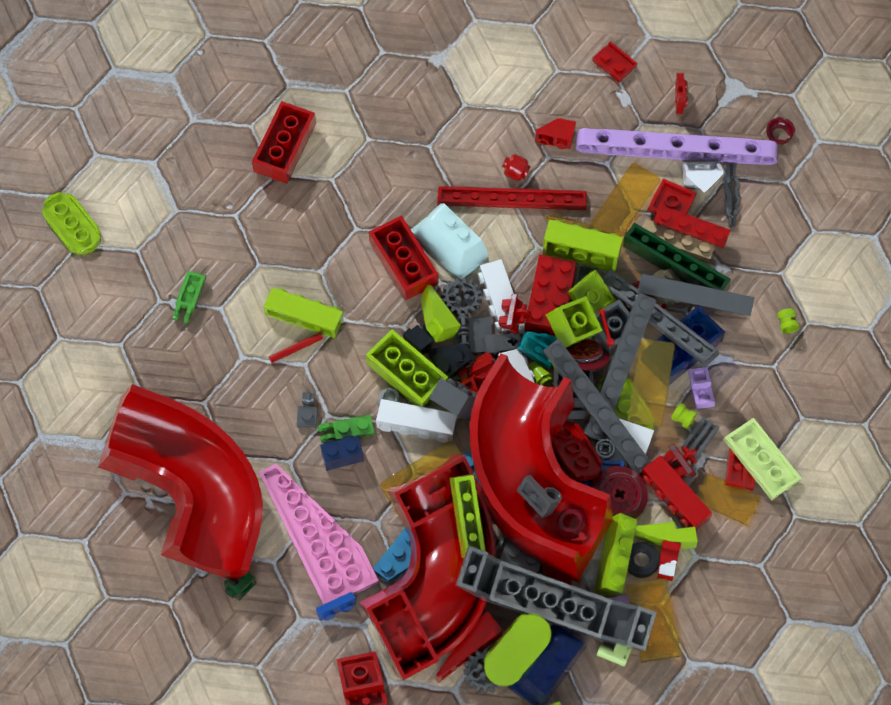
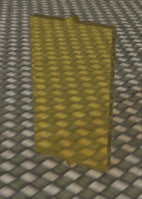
M708 473L703 484L699 486L700 490L697 494L699 499L707 508L747 526L752 515L756 513L755 509L761 497L744 489L724 485V480Z

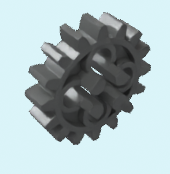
M455 278V283L449 281V287H443L444 292H441L442 301L451 310L453 315L456 313L459 317V314L465 313L468 317L469 312L474 315L475 309H480L482 291L478 290V284L473 286V280L466 282L465 278L462 281ZM458 288L462 289V298L464 299L465 307L461 306V297L459 296Z
M484 649L483 654L476 651V657L470 655V662H465V667L468 669L463 670V674L468 675L465 677V682H470L469 688L476 687V693L483 690L484 695L487 694V690L495 693V687L502 688V686L496 685L493 682L487 683L486 674L482 672V665L478 664L479 661H484L487 655L486 649ZM476 673L480 676L478 678H474L472 675Z

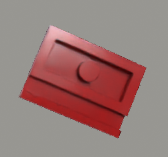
M611 41L593 57V62L619 83L633 68L637 67V62Z
M729 448L724 485L752 491L755 479Z

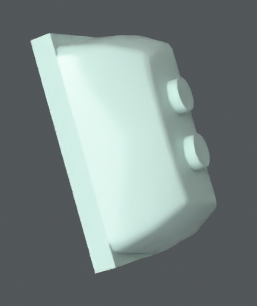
M439 204L425 219L411 229L417 241L459 281H462L463 278L467 279L480 268V265L485 264L489 260L483 241L445 204Z

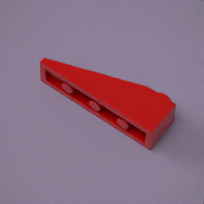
M489 612L484 615L481 614L473 629L454 648L436 674V681L438 683L464 665L465 662H468L470 655L476 656V651H483L502 636V628Z

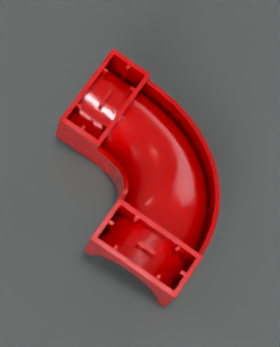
M500 354L476 395L471 413L470 445L476 479L482 489L481 493L487 504L489 514L504 536L526 555L540 561L543 569L578 583L613 521L611 495L569 478L563 472L552 448L553 436L558 435L574 408L571 379L564 377L557 387H546L536 384L522 376L511 365L507 355ZM531 475L543 489L551 487L560 492L562 499L553 514L542 518L517 492L526 476ZM569 508L582 510L588 520L579 537L575 539L563 538L556 529L558 516L562 511ZM569 514L564 518L563 524L566 528L576 529L580 521L576 515Z
M132 384L120 397L98 468L131 480L136 478L142 479L161 488L172 497L175 502L176 513L171 520L161 556L235 582L249 571L262 524V494L258 478L251 463L235 441L201 413L171 398Z
M456 453L450 456L445 463L417 479L399 486H393L387 490L408 532L411 545L410 564L407 572L398 582L359 603L376 629L391 659L392 668L402 680L437 663L440 657L456 647L473 629L487 601L456 586L464 558L461 556L450 478L474 475L466 457ZM474 475L485 552L495 557V537L492 520L481 493L482 489Z

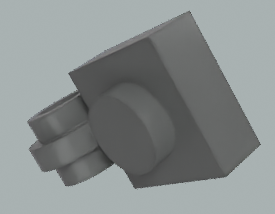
M311 391L303 392L302 404H306V406H298L297 427L316 428L318 408L310 407V404H314L315 393H311Z

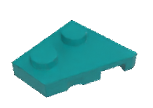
M525 332L517 349L547 369L551 367L552 363L543 353V350L554 343L557 338L545 333Z

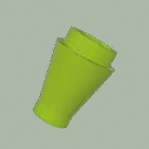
M532 362L528 366V369L532 370L534 374V382L536 384L550 387L553 384V376L537 362Z

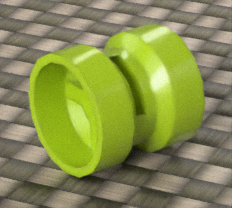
M793 308L783 309L777 313L778 321L781 322L780 330L784 334L796 332L800 328L799 322L796 320V311Z
M680 403L671 419L682 423L684 428L689 429L698 413L688 410L684 404Z

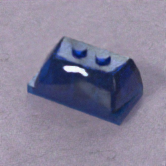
M555 625L550 627L551 638L547 647L522 674L520 679L508 686L509 690L531 705H546L587 648L584 642L561 627Z

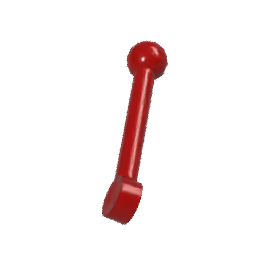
M604 309L599 310L598 314L602 317L603 325L607 335L606 344L608 346H613L614 339H612L610 336L609 328L605 318L606 311Z

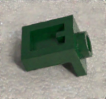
M249 572L246 576H241L237 580L236 586L232 585L228 580L223 582L226 594L232 599L236 597L239 601L256 585L255 578Z

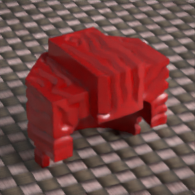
M489 352L479 356L471 366L473 378L477 380L480 386L496 362Z

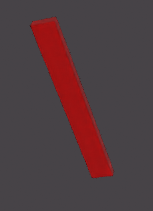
M438 186L437 206L445 204L446 206L586 210L587 191Z

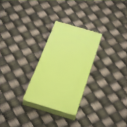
M754 418L723 439L771 501L801 481V476Z

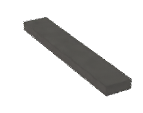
M641 274L638 293L751 316L755 298Z

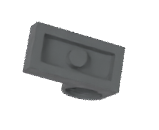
M531 475L526 476L517 489V492L542 518L553 514L562 499L559 491L551 487L543 489Z

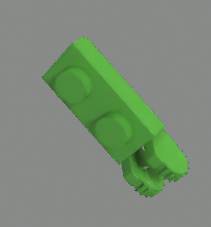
M187 271L176 301L173 320L177 321L180 317L181 309L185 308L187 311L184 316V323L190 322L206 281V275Z
M371 414L334 421L333 423L328 422L318 426V431L320 432L334 430L335 433L321 436L320 441L322 443L329 440H341L348 435H358L359 438L374 435Z

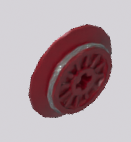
M586 339L566 348L583 371H593L602 368L608 364L610 359L608 351L601 347L598 342L591 339Z
M613 466L604 469L594 478L591 485L592 488L611 495L613 516L621 513L636 519L643 513L647 504L648 490L644 480L636 471L628 467ZM616 490L624 492L622 500L615 498Z

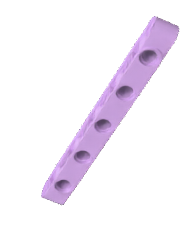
M588 128L577 130L576 150L583 153L719 161L739 164L773 165L777 163L778 144L769 140Z

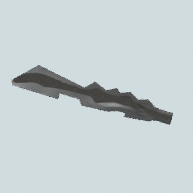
M723 162V165H726V176L723 177L724 193L727 201L724 202L726 216L728 217V227L735 228L736 216L739 213L738 205L740 203L738 197L740 192L737 189L740 181L735 178L737 163Z

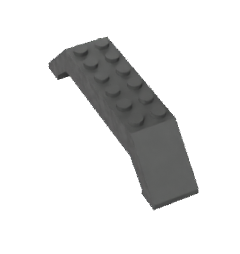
M471 546L467 548L456 586L492 604L521 614H538L547 623L592 639L641 651L646 650L657 612L641 606L611 600L509 564L488 554V552Z

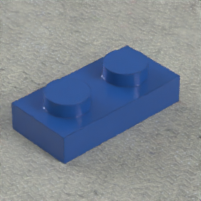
M353 592L317 607L316 614L319 621L330 620L341 611L347 612L353 609L354 605H356Z

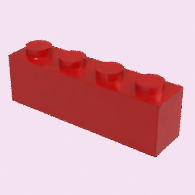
M661 455L643 468L641 476L645 484L654 489L656 497L668 505L667 508L670 513L680 519V523L684 528L695 527L697 530L711 519L712 512Z

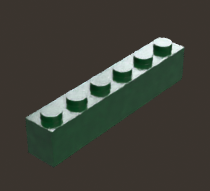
M635 222L624 236V248L662 270H673L682 282L728 291L731 282L729 277Z

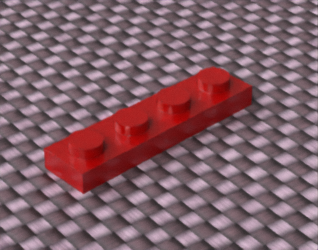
M663 205L659 206L653 221L656 225L689 235L692 238L708 242L723 249L731 231L725 227Z

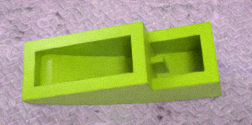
M674 522L636 526L634 533L635 537L658 546H662L663 540L681 543L680 549L696 548L698 542L695 527L675 529Z

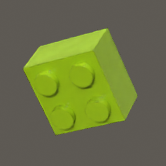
M587 296L560 306L546 314L557 340L559 339L565 348L589 339L603 331Z

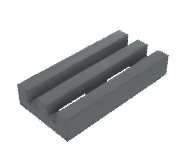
M702 417L682 445V448L688 447L701 427L705 425V428L692 446L688 447L689 450L695 449L709 428L712 429L698 449V453L695 456L697 459L719 430V426L713 425V422L707 421L705 417Z

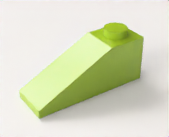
M427 285L420 297L426 329L436 342L453 339L461 325L433 287Z

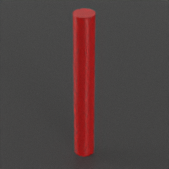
M319 332L268 356L271 363H274L322 340L323 337Z

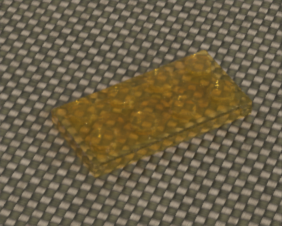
M666 579L627 584L626 591L631 605L641 606L657 612L646 650H638L641 663L681 657Z

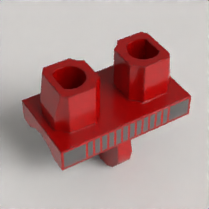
M512 294L511 299L502 300L503 312H508V316H500L498 324L501 328L509 329L513 334H518L519 323L523 324L525 319H529L531 312L527 310V305L518 299L517 294Z
M671 444L669 446L670 450L663 458L670 466L676 461L680 462L681 466L675 469V472L682 479L688 476L693 478L697 474L688 461L690 460L693 465L698 462L695 458L698 453L697 450H689L685 446L682 448L685 454L682 455L677 446Z

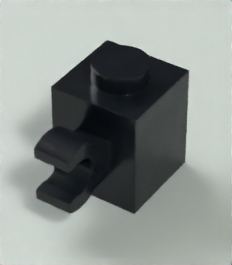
M425 324L422 328L418 325L412 329L409 328L403 334V339L423 356L428 352L427 350L432 348L434 339L427 331Z

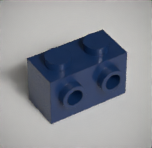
M348 435L341 440H329L320 445L326 471L364 461L358 435Z

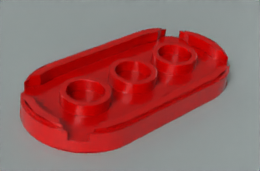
M566 420L558 435L553 436L552 448L555 457L564 471L572 478L581 481L592 480L599 475L602 460L581 427L573 421L571 423Z

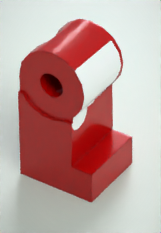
M663 540L657 578L673 581L681 543Z

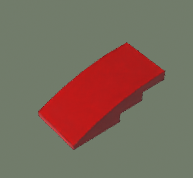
M376 651L336 659L346 705H388Z

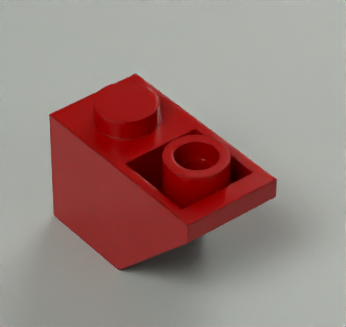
M561 118L551 121L536 130L535 142L541 145L556 146L559 149H571L576 121Z

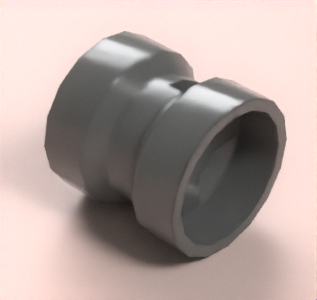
M601 439L597 442L595 450L601 459L610 460L614 455L615 445L609 439Z

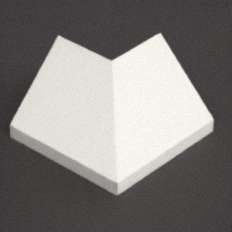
M719 161L682 162L683 186L685 188H700L705 193L723 175V169Z

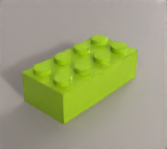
M549 220L544 236L542 255L577 261V265L583 264L597 267L598 270L606 272L610 269L616 272L623 237L614 233H603L597 229L583 228L577 224H566L560 220Z
M393 329L366 354V364L415 406L427 408L433 402L429 397L440 378L448 381V376Z

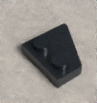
M464 343L427 350L434 365L448 376V379L453 378L475 360L467 344Z

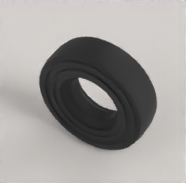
M647 542L632 544L627 571L638 578H646L654 574L660 562L656 548ZM638 553L646 554L649 557L648 565L644 567L636 565L634 562L635 555Z

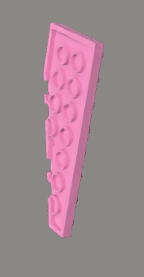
M274 464L259 472L323 604L350 592H353L355 595L379 583L362 546L343 530L319 504L311 499L277 464Z

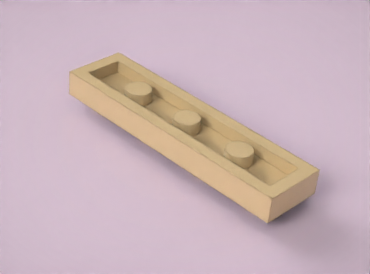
M648 219L643 224V228L682 251L710 263L716 248L715 245L656 225Z

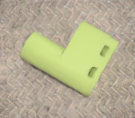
M600 645L596 656L625 667L632 648L615 645V648L611 649Z

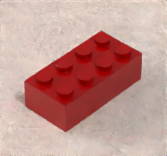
M281 101L252 160L253 172L288 184L316 125L315 112Z
M402 215L369 231V243L405 301L424 292L427 285L434 287L439 284L438 272Z
M539 255L528 306L531 317L525 320L524 332L545 333L556 336L546 314L569 303L570 296L567 292L573 286L577 261Z

